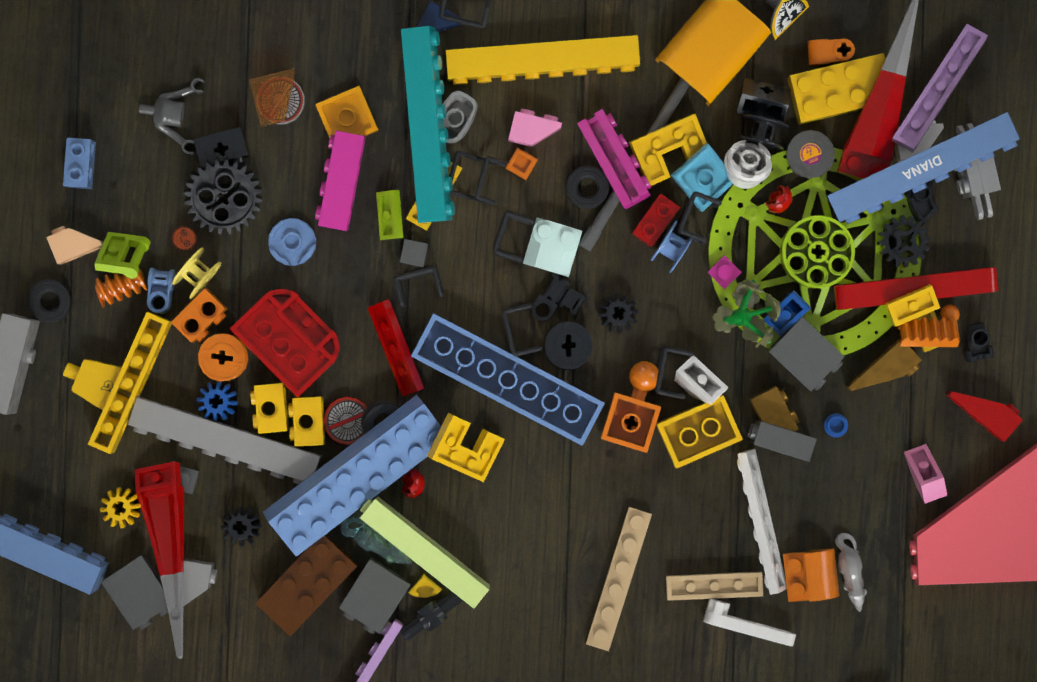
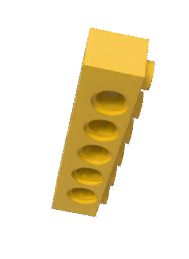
M146 312L88 445L108 454L115 453L131 417L136 398L140 397L170 330L172 321L152 312Z

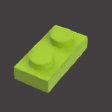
M400 191L376 192L380 240L403 238Z

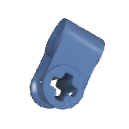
M153 267L149 269L147 306L152 312L165 314L171 309L174 290L172 282L175 278V269L170 271H159ZM162 296L165 299V305L161 309H156L154 307V300Z

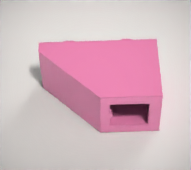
M521 109L520 112L515 111L508 141L532 147L559 131L562 123L557 122L558 117L544 114V118L534 116V111Z

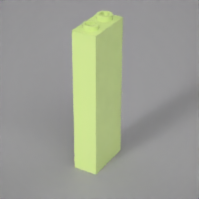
M379 496L374 500L368 499L360 509L363 513L360 517L361 520L472 608H475L489 591L490 585Z

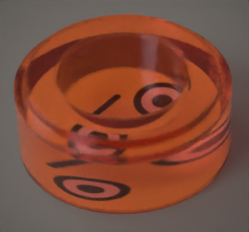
M178 227L172 234V242L180 250H190L196 244V233L189 227Z

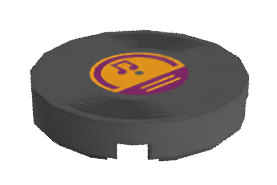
M813 130L801 132L793 137L786 152L787 163L795 174L808 179L817 178L825 174L833 164L835 156L833 144L829 138L821 132Z

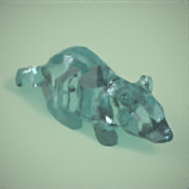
M348 518L342 523L341 533L347 537H354L355 542L362 549L378 554L380 557L387 559L389 563L411 564V560L406 554L362 520ZM353 522L363 525L354 529L348 528V525Z

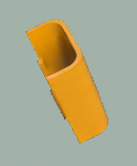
M705 0L655 61L658 63L661 61L698 91L707 100L705 104L709 106L767 39L771 31L737 0Z

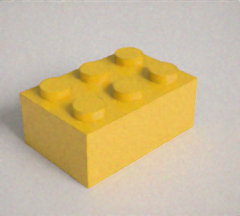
M721 395L711 405L703 402L656 423L676 469L743 440L724 395Z

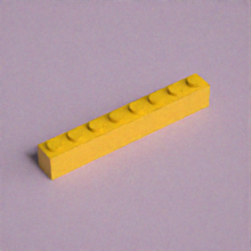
M638 35L446 50L448 81H453V85L468 84V80L477 79V83L492 82L491 78L500 77L501 81L516 80L515 76H525V79H538L539 74H549L550 78L563 77L565 72H573V76L587 75V71L597 70V74L611 73V69L621 68V72L635 71V67L640 66Z

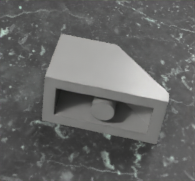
M187 558L184 560L183 606L209 589L211 583L215 584L217 578V570L214 569L215 563Z

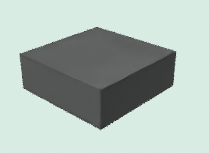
M405 239L400 263L424 267L428 244Z

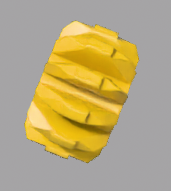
M121 487L116 488V494L110 490L107 492L110 499L102 498L101 500L107 507L100 508V512H108V515L104 516L103 520L107 521L112 518V527H115L119 521L120 528H125L126 521L130 525L135 523L132 516L140 517V513L134 510L141 507L139 503L134 504V500L138 497L135 494L130 498L131 489L129 488L125 490L124 494ZM123 502V508H125L126 511L119 513V508L116 507V504H120Z

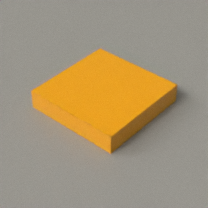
M360 86L315 104L329 138L331 134L335 135L337 130L364 136L378 131Z

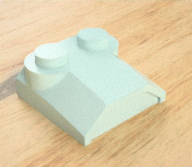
M536 217L523 264L569 277L582 231Z

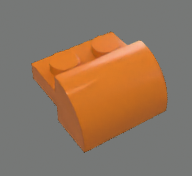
M834 548L783 554L788 602L821 601L840 596Z

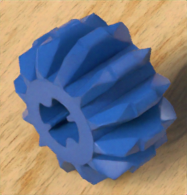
M217 381L216 389L212 382L207 383L209 391L204 388L200 389L205 398L197 397L198 402H204V405L198 407V410L207 409V412L204 414L206 419L213 413L214 422L218 421L219 413L223 420L228 419L225 411L234 414L235 410L229 406L238 405V401L231 400L230 398L237 395L236 391L228 394L227 392L231 385L226 384L222 389V381ZM220 395L219 399H223V404L218 405L217 408L215 407L216 403L212 404V398Z

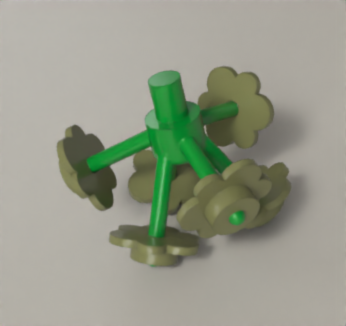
M747 279L745 283L739 282L736 291L732 294L739 308L733 311L732 309L727 310L725 306H719L716 311L717 313L712 315V319L715 321L714 329L718 332L729 333L731 328L743 326L742 337L745 340L757 342L759 338H762L755 347L758 348L760 344L765 347L767 343L770 344L772 342L771 339L774 335L770 332L774 327L772 326L767 331L764 327L766 321L756 315L767 312L769 318L776 322L781 312L780 304L777 300L773 299L771 294H767L765 300L766 307L750 312L747 308H753L754 304L760 300V296L755 291L763 294L764 290L759 289L760 284L756 283L754 279Z

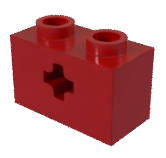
M660 194L632 232V235L650 248L653 247L680 207Z

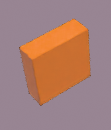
M517 147L505 169L527 180L538 159Z

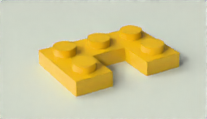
M691 114L632 140L629 144L640 165L639 169L642 176L645 175L652 186L670 178L662 157L663 154L681 146L687 161L707 142L696 114Z
M448 413L427 457L484 482L505 439L482 429L473 449L466 448L460 444L471 423Z

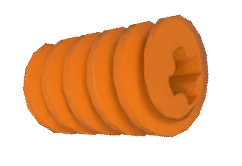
M141 269L138 276L134 279L128 278L124 274L120 276L118 273H114V279L105 274V282L103 283L98 277L95 278L96 293L103 308L105 307V300L110 305L114 304V296L118 301L123 300V293L128 298L132 297V289L136 294L141 293V286L148 291V284Z

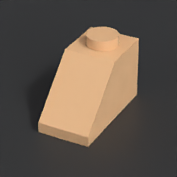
M65 226L52 230V235L46 237L57 264L61 265L101 249L104 243L74 229H66Z

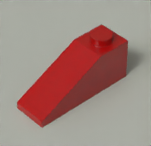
M948 391L945 394L999 441L1005 442L1023 421L1018 416L1020 411L1010 403L1006 406L1002 403L953 391Z

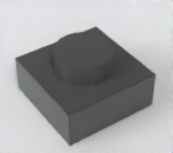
M180 466L181 486L184 487L185 493L193 494L200 471Z

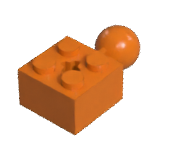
M641 361L631 368L629 380L634 387L631 397L614 392L600 436L601 439L645 453L648 452L661 410V406L645 402L647 391H651L656 387L659 370L653 363ZM630 416H634V421L637 422L636 426H631L630 429H627V424L624 423L625 418L629 419Z

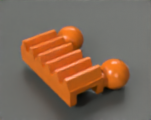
M954 305L944 306L940 312V321H937L936 317H933L930 321L923 317L920 321L916 318L899 325L898 330H900L901 334L900 346L958 347L960 342L957 324L960 316L958 308Z

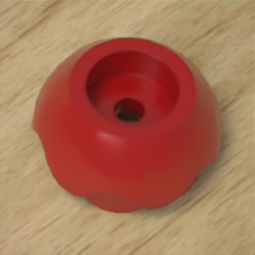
M780 185L778 191L770 194L769 201L765 203L770 212L782 213L789 207L793 200L790 188Z
M410 469L402 477L404 483L402 492L407 498H415L423 492L425 479L420 471Z

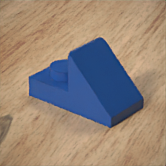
M792 291L779 303L781 312L777 321L774 322L768 315L764 320L770 327L773 326V330L781 336L808 312L811 307L795 291Z

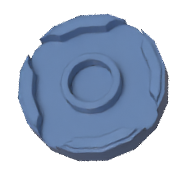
M289 218L282 220L272 228L269 234L268 242L271 254L277 261L285 265L297 266L305 263L312 257L316 249V237L313 229L300 219Z

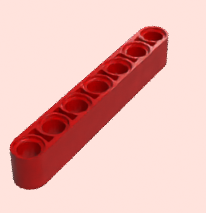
M996 267L835 285L836 310L886 305L885 303L929 284L933 287L937 299L999 291Z

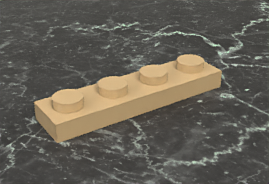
M762 572L666 576L667 601L763 596Z

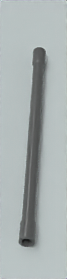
M682 78L679 79L647 134L666 126L690 86ZM614 189L578 244L589 252L593 249L604 226L620 202Z

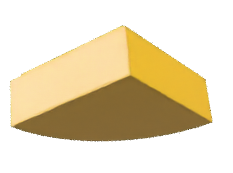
M423 574L408 593L415 597L427 598L435 596L442 588Z

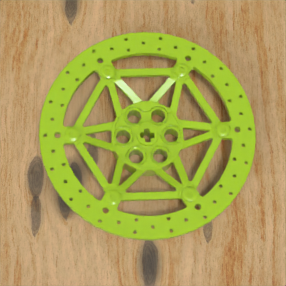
M834 148V159H836V162L833 161L828 171L843 174L857 182L862 180L863 178L837 172L843 150ZM786 150L771 156L772 171L762 181V184L759 183L753 188L746 189V191L744 188H739L733 184L724 196L710 231L708 246L709 269L724 255L732 262L733 235L739 217H743L748 220L746 280L754 279L756 283L760 284L759 289L761 290L766 287L796 282L799 284L801 298L809 306L808 288L821 289L813 314L810 309L802 316L820 333L821 325L852 310H834L822 317L820 316L830 286L834 284L856 283L844 279L851 267L863 282L881 280L882 254L880 255L879 252L883 249V246L877 245V242L882 241L883 238L878 233L883 232L884 228L882 225L885 223L889 224L891 218H895L899 222V216L904 215L907 221L912 214L905 197L892 204L890 200L882 203L883 208L869 214L868 210L864 211L863 213L867 215L866 218L855 220L849 224L846 222L840 223L832 218L825 190L834 193L841 189L827 181V172L820 177L809 179L791 189L792 197L806 189L810 190L801 220L796 222L766 213V210L769 208L765 203L756 206L750 200L771 181L793 172L787 163V158H783V156L786 157ZM817 192L824 216H811ZM738 203H742L743 207L738 208ZM892 209L896 211L894 215L891 214ZM764 220L787 226L788 230L784 237L780 238ZM816 221L821 222L824 226V231L821 235L815 234L812 230V226ZM868 224L853 240L847 229ZM901 225L896 228L906 231L909 227ZM756 226H759L780 248V254L755 275ZM875 231L874 277L871 280L854 260L855 248L870 233ZM793 233L802 235L803 242L800 246L792 244L791 236ZM836 234L844 238V245L841 248L833 244V237ZM916 235V244H917V245H919L918 235ZM908 236L900 238L904 241L900 244L901 246L908 245L906 243ZM816 246H818L819 250L823 251V254L819 255V259H816V255L811 252L812 249H816ZM903 251L898 256L907 258L908 255L911 256V254H908L906 251ZM792 257L800 258L802 266L799 270L791 268L790 260ZM835 258L843 262V269L840 272H836L832 268V261ZM916 258L918 261L917 265H912L909 261V266L903 268L901 262L896 268L894 278L911 277L912 273H914V276H919L921 259ZM781 264L783 266L786 276L761 281L777 265ZM814 269L819 270L822 274V279L819 283H814L810 278V274ZM711 277L715 292L722 306H725L727 310L732 309L734 311L739 307L735 303L736 299L732 297L733 292L736 291L738 286L736 278L723 289ZM755 291L762 300H766L767 293L763 292L762 294ZM879 305L870 316L856 326L843 332L823 337L842 355H846L864 348L877 340L893 326L886 305ZM767 323L764 326L767 331L771 328ZM774 330L770 332L774 335L771 339L772 342L770 344L767 343L765 346L768 349L780 337Z

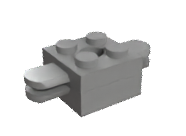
M972 123L965 126L966 131L974 128ZM962 125L956 127L957 135L965 132ZM994 157L984 162H981L980 158L970 162L972 167L960 173L958 172L959 180L956 182L959 195L963 194V199L971 198L977 220L983 219L984 214L987 218L993 216L989 193L1001 190Z

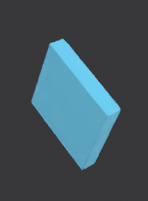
M709 144L703 145L671 175L689 198L693 192L697 191L717 199L733 184L727 176L725 164ZM697 196L694 200V205L701 212L712 204V202Z

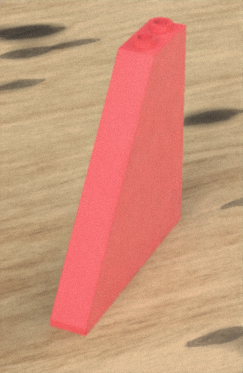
M1037 443L913 535V541H910L909 547L910 555H914V565H911L910 573L911 579H915L916 584L938 585L1037 581Z

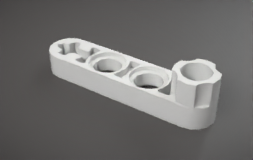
M709 599L703 622L780 644L794 645L795 633L727 615L729 603L717 599Z

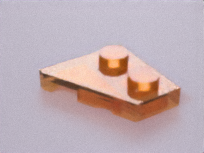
M294 68L249 80L261 127L286 120L296 73Z

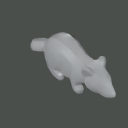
M840 533L835 538V543L841 550L838 556L839 573L843 574V588L848 590L849 599L855 608L861 612L865 595L867 594V590L863 589L862 561L858 554L859 552L856 550L857 544L853 536L848 533ZM849 539L854 549L848 547L844 540Z

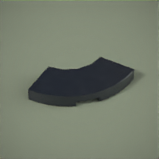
M934 179L925 183L927 188L913 193L911 189L906 192L910 212L916 222L922 221L921 226H924L939 209L932 196Z

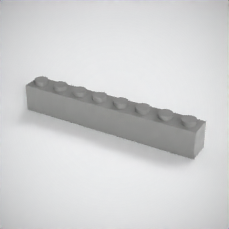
M143 397L136 398L128 425L134 427V432L147 435V432L157 434L156 438L159 440L170 442V439L179 441V446L191 450L195 446L202 449L201 453L215 457L217 453L225 456L224 460L230 463L238 464L239 461L248 463L247 468L261 472L263 468L270 470L271 476L284 479V476L294 478L293 483L300 484L318 470L322 457L320 454L227 424L214 422L211 419H206L205 417Z

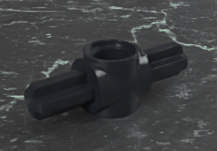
M450 592L438 602L433 599L416 611L417 617L402 627L400 633L405 640L409 641L424 629L432 631L447 619L446 613L463 600L453 592Z

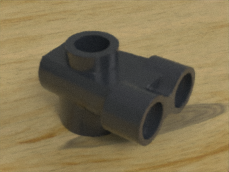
M984 322L967 324V349L964 350L966 362L993 358V346L989 345L990 334L985 329ZM979 332L978 337L974 338V335Z

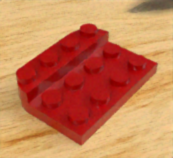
M277 289L269 291L230 328L297 398L334 364L339 354V341L336 333L292 290Z

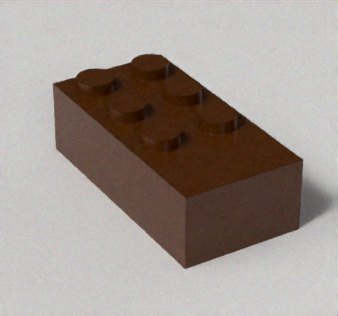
M325 534L308 547L255 604L291 637L358 566V563L328 534Z

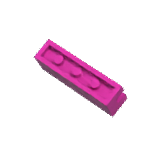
M603 109L594 113L595 117L588 121L584 119L577 124L622 206L628 209L651 196L648 191L651 185L645 175L640 177L637 171L640 165L633 154L629 156L625 150L629 145L622 134L617 135L614 130L617 124L611 113L606 115Z
M338 130L335 132V135L331 134L328 149H332L331 159H326L324 172L328 173L327 180L322 182L320 188V196H323L322 206H317L315 219L319 220L318 226L343 231L349 230L366 136Z

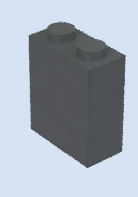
M803 317L794 323L767 350L809 391L820 389L826 382V375L830 371L836 372L842 366L843 362L841 360L844 358Z
M756 420L755 424H750L747 437L750 438L749 443L810 462L817 440L816 438Z
M145 553L101 582L133 630L137 627L143 630L153 623L152 617L158 613L161 617L168 613L160 575Z
M371 557L339 609L343 610L341 614L351 621L357 619L362 622V628L372 634L376 631L380 634L410 587L411 582Z

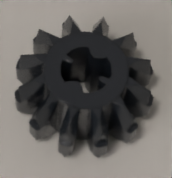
M615 293L614 303L607 296L605 299L610 305L600 304L599 307L605 309L606 313H598V317H607L601 325L605 326L610 322L609 332H612L615 325H617L618 334H622L623 324L630 331L631 326L627 322L637 323V320L630 316L631 314H639V310H630V307L634 306L636 302L631 301L627 305L628 295H624L621 302L619 301V293ZM615 307H618V309L622 307L625 312L622 314V320H619V318L615 320L612 315L615 313L613 309Z
M242 506L238 507L237 514L235 510L230 509L228 512L231 518L228 516H223L222 518L228 525L220 526L221 530H228V533L223 538L227 539L232 536L233 538L230 541L232 546L236 543L237 539L239 540L240 547H244L245 539L250 545L253 544L254 541L251 535L257 538L260 536V533L254 529L262 527L261 523L254 524L259 515L256 514L251 518V508H248L245 514H243ZM239 520L242 521L243 525H247V528L243 530L244 533H241L240 529L235 527Z

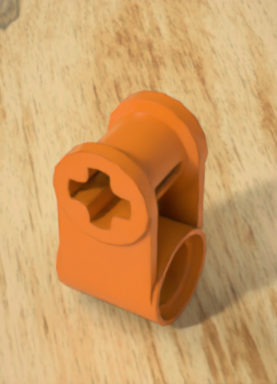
M848 39L807 41L809 65L811 66L846 62L855 53L854 44ZM841 44L844 45L845 49H849L845 57H842V53L837 52Z

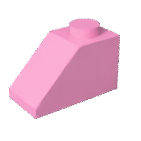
M927 444L905 451L906 461L924 503L947 496L944 477Z

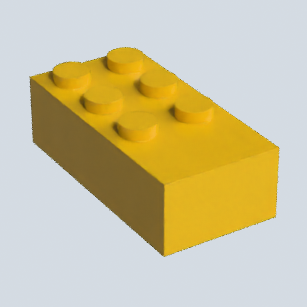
M884 53L790 75L787 81L789 89H791V98L798 125L862 110L884 64Z

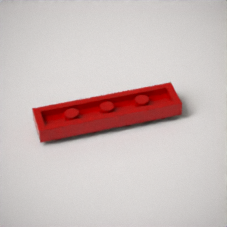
M388 299L368 307L402 397L424 389L390 300Z

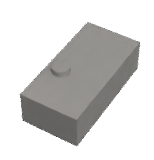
M2 313L0 320L1 414L17 413L29 363H33L36 355V350L33 347L40 324L39 320Z

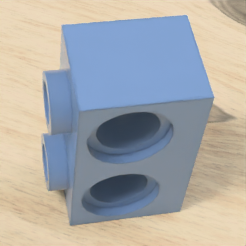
M67 138L63 186L92 189L95 141L91 139Z

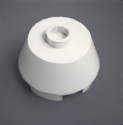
M746 140L735 143L727 151L724 159L727 176L731 183L739 188L749 189L765 180L772 169L769 151L760 143L758 146L746 143Z

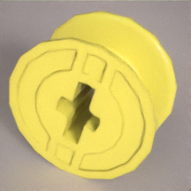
M203 247L185 263L172 282L173 285H176L184 278L195 288L190 294V299H193L208 284L221 266V262H218L210 269L199 260L204 252ZM196 265H200L203 269L206 270V272L202 271ZM187 275H191L198 282H194Z

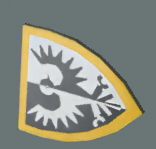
M766 0V3L774 9L770 25L773 38L776 40L809 7L806 0Z

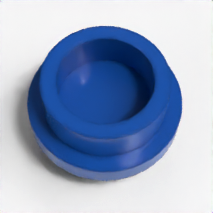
M837 413L829 415L824 421L825 432L832 437L843 436L848 429L847 419Z

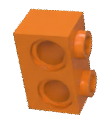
M204 288L171 323L191 343L196 341L200 343L209 335L208 329L213 324L217 326L225 319L227 315L224 312L228 308L209 289ZM208 302H212L216 307L215 313L211 316L206 315L204 312V306ZM191 319H195L199 324L198 330L194 333L187 329V323Z

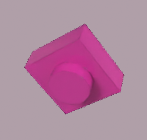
M724 255L707 273L725 289L742 272Z

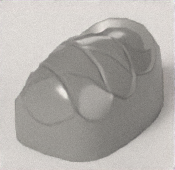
M461 91L451 93L443 103L446 107L444 128L448 131L447 143L449 144L459 142L466 135L478 109L476 100Z

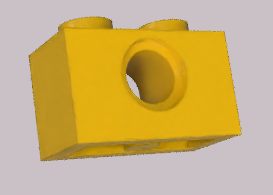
M283 383L255 385L254 390L250 391L251 404L256 405V414L253 415L254 429H258V434L288 431L289 422L285 385ZM267 401L275 405V412L272 415H267L263 410V406Z
M323 396L292 398L293 403L288 405L289 417H293L294 427H290V441H294L295 446L325 445ZM303 415L312 417L313 424L310 428H304L301 425L300 419Z

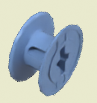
M676 220L650 260L653 261L660 252L674 261L669 273L674 270L693 240L690 237L686 241L672 232L677 224Z

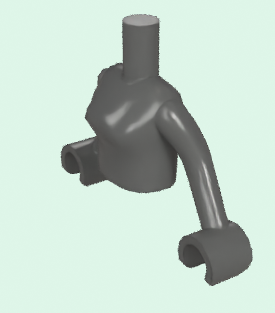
M200 78L194 79L189 87L161 94L154 106L140 104L139 113L153 115L155 127L182 145L183 152L188 155L195 154L186 150V146L189 143L195 144L194 141L186 140L167 126L182 127L185 102L172 100L193 92L203 93L204 91L196 90L195 88L196 83H205Z

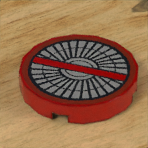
M352 397L339 398L331 403L324 416L325 430L328 435L336 442L347 445L353 444L362 437L364 432L361 426V419L364 411L367 409L366 404Z

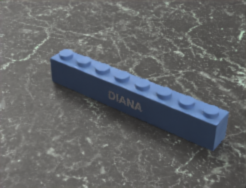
M1006 112L828 195V198L839 222L845 220L849 224L860 219L859 213L868 210L869 214L881 209V203L890 200L891 204L905 198L903 193L911 189L913 193L927 188L925 183L933 179L938 183L949 178L948 172L957 169L960 173L972 167L970 162L980 158V161L984 162L994 157L993 152L1000 148L1004 152L1018 146L1016 141L1021 138L1009 113Z

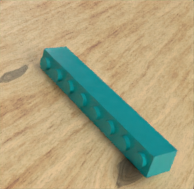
M431 26L401 29L418 223L452 220V215L455 214V206L450 197V191L453 189L452 178L448 175L451 159L449 153L446 152V143L448 142V131L444 128L446 107L442 104L441 94H444V83L440 80L439 70L442 69V60L437 51V46L440 45V36L436 28Z

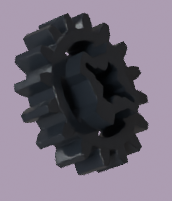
M901 215L899 216V222L895 218H891V225L887 223L882 225L886 231L878 233L883 239L877 242V245L884 248L879 253L880 255H888L885 260L886 262L894 260L895 267L899 266L902 262L903 268L909 266V261L912 265H917L918 261L916 258L924 259L925 256L922 252L930 250L925 245V242L930 241L931 238L924 235L927 233L928 228H920L922 221L913 223V216H910L906 221L905 216ZM904 225L909 228L906 231H901L896 227ZM916 235L919 238V245L916 244ZM908 236L906 240L908 245L901 246L902 240L900 238ZM889 237L892 239L891 248L889 246ZM903 251H906L908 254H911V256L907 258L899 257L898 255L901 254Z

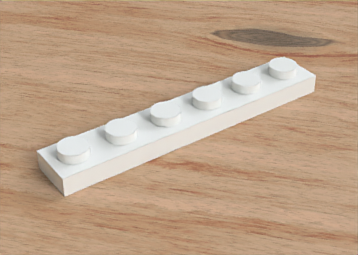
M751 449L738 454L737 465L742 472L744 480L743 491L748 497V513L753 519L754 538L758 542L760 549L759 560L765 571L764 582L766 587L769 588L771 595L786 590L787 585L756 450Z

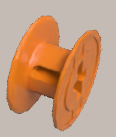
M215 334L207 338L201 345L198 353V361L203 373L216 381H229L239 377L246 369L249 360L245 344L237 336L231 334ZM222 351H225V355L233 356V361H225V364H222V360L215 359L214 354H222Z

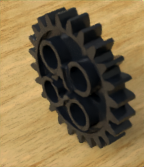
M215 157V164H211L207 159L205 168L197 165L199 173H190L194 181L186 180V185L191 189H184V195L189 196L184 199V204L191 205L187 208V213H195L192 219L193 222L200 219V228L207 224L209 225L210 233L216 227L219 234L222 233L223 228H226L229 234H231V227L241 231V223L248 227L249 221L247 218L256 219L253 211H260V206L256 203L262 202V196L256 195L262 192V187L256 186L259 183V178L251 179L254 175V170L246 172V163L239 167L238 159H235L230 164L228 157H225L223 163H220L218 157ZM222 175H228L231 181L223 184L218 178ZM235 183H240L239 186H236L233 189H231ZM209 190L213 195L209 198H203L200 196V192ZM221 192L223 195L227 193V198H219V193ZM238 193H243L247 198L244 201H237L234 199V196ZM213 204V207H211L210 209L206 208L207 206ZM218 208H225L228 213L224 216H219L215 211Z

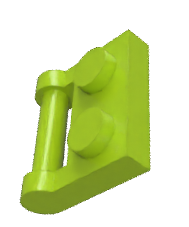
M108 232L95 261V270L124 274L131 279L136 278L144 252L150 247V240L143 236ZM135 247L136 249L130 263L124 262L129 248Z

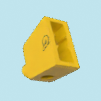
M84 359L81 367L68 363L63 376L75 380L71 391L103 410L122 367Z

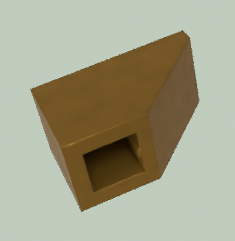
M773 386L749 399L760 421L792 431L798 430L796 424L799 423V419L794 410L789 411L786 405L788 398L782 388L778 390L777 386Z

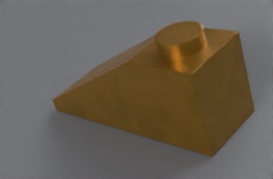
M898 339L852 380L846 388L853 391L904 377L906 374L911 376L919 369L917 364L922 360L910 347L900 346L901 339Z

